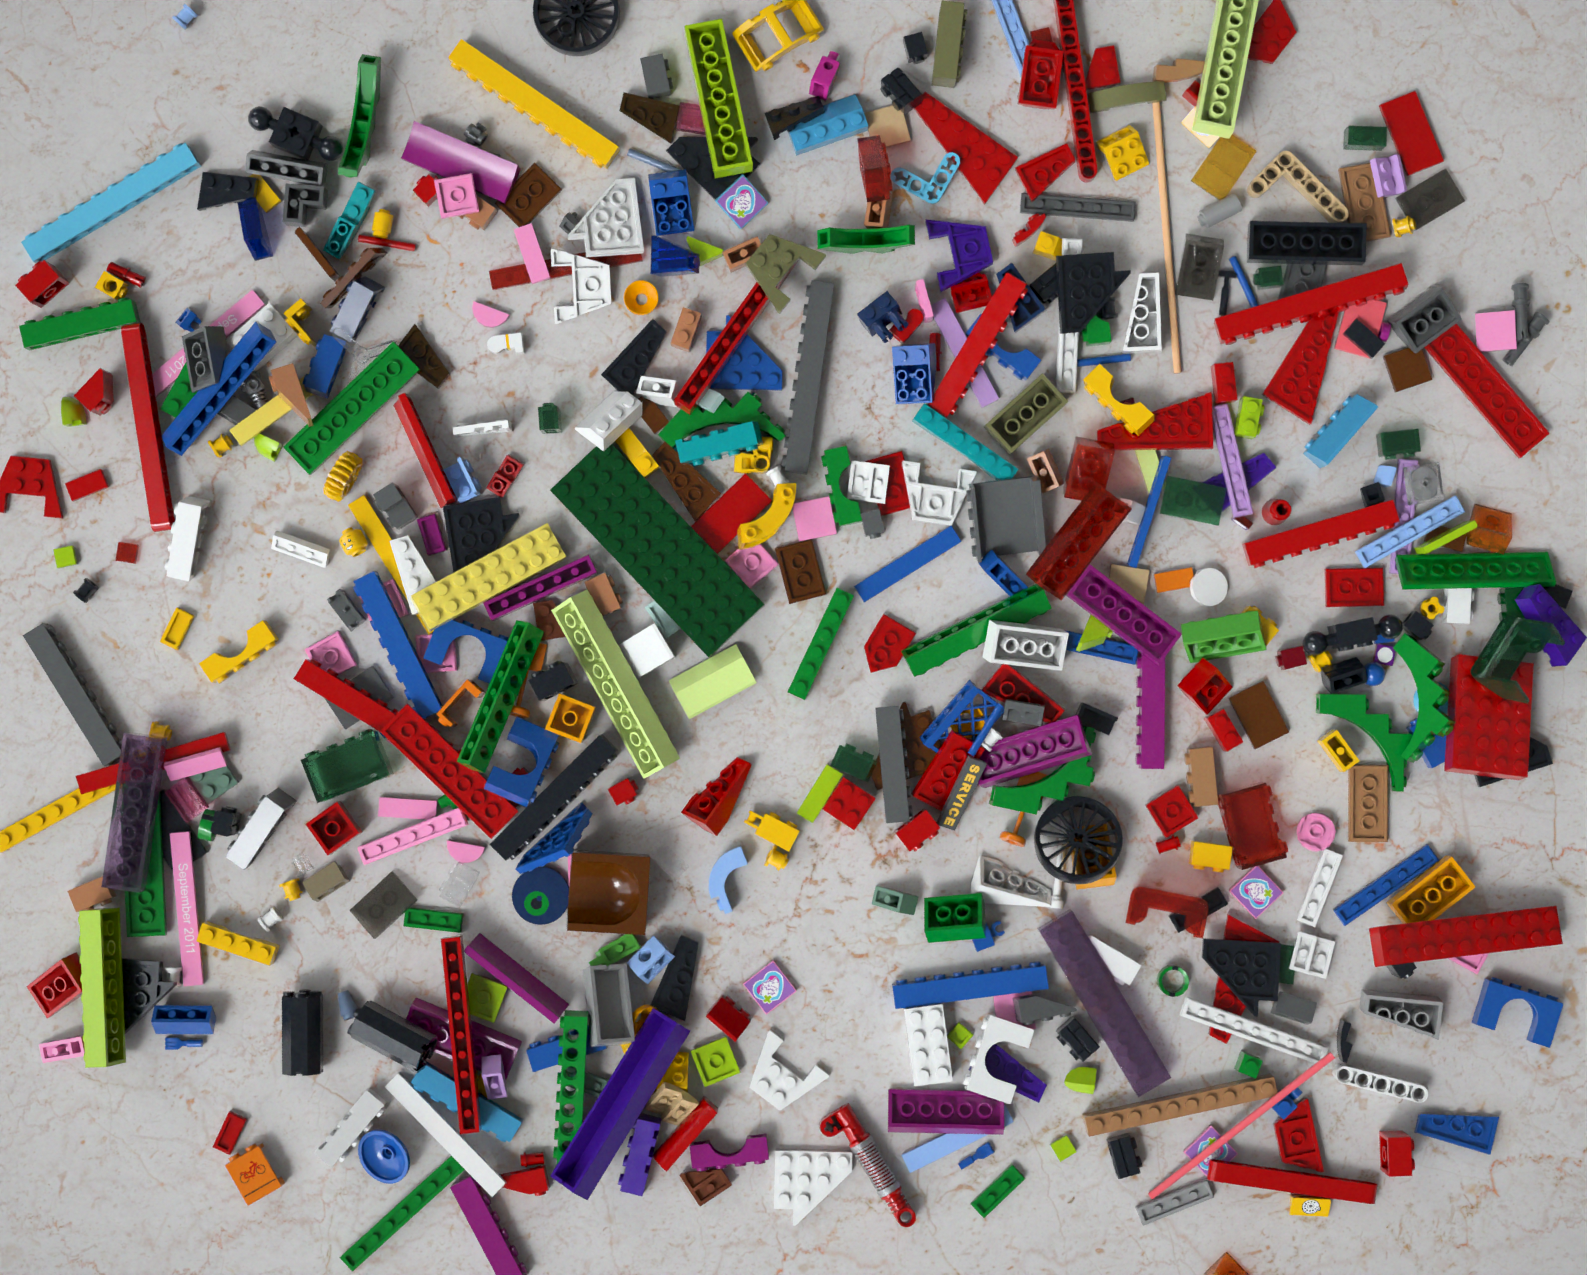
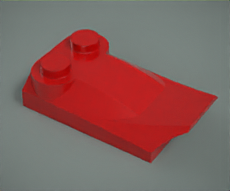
M1033 39L1030 44L1025 46L1020 88L1017 96L1018 105L1039 109H1056L1064 51L1060 50L1055 42Z

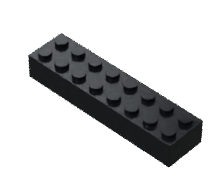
M600 734L489 845L505 861L515 859L522 852L520 848L523 845H529L536 838L534 834L537 831L540 833L548 827L549 823L547 821L551 817L555 819L563 812L561 807L564 804L569 805L577 798L575 793L578 790L582 792L591 784L588 780L592 776L597 778L604 771L602 766L605 763L609 765L618 757L616 753L619 750L603 734Z

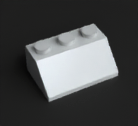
M613 391L575 427V430L602 451H605L642 416V402L629 392Z

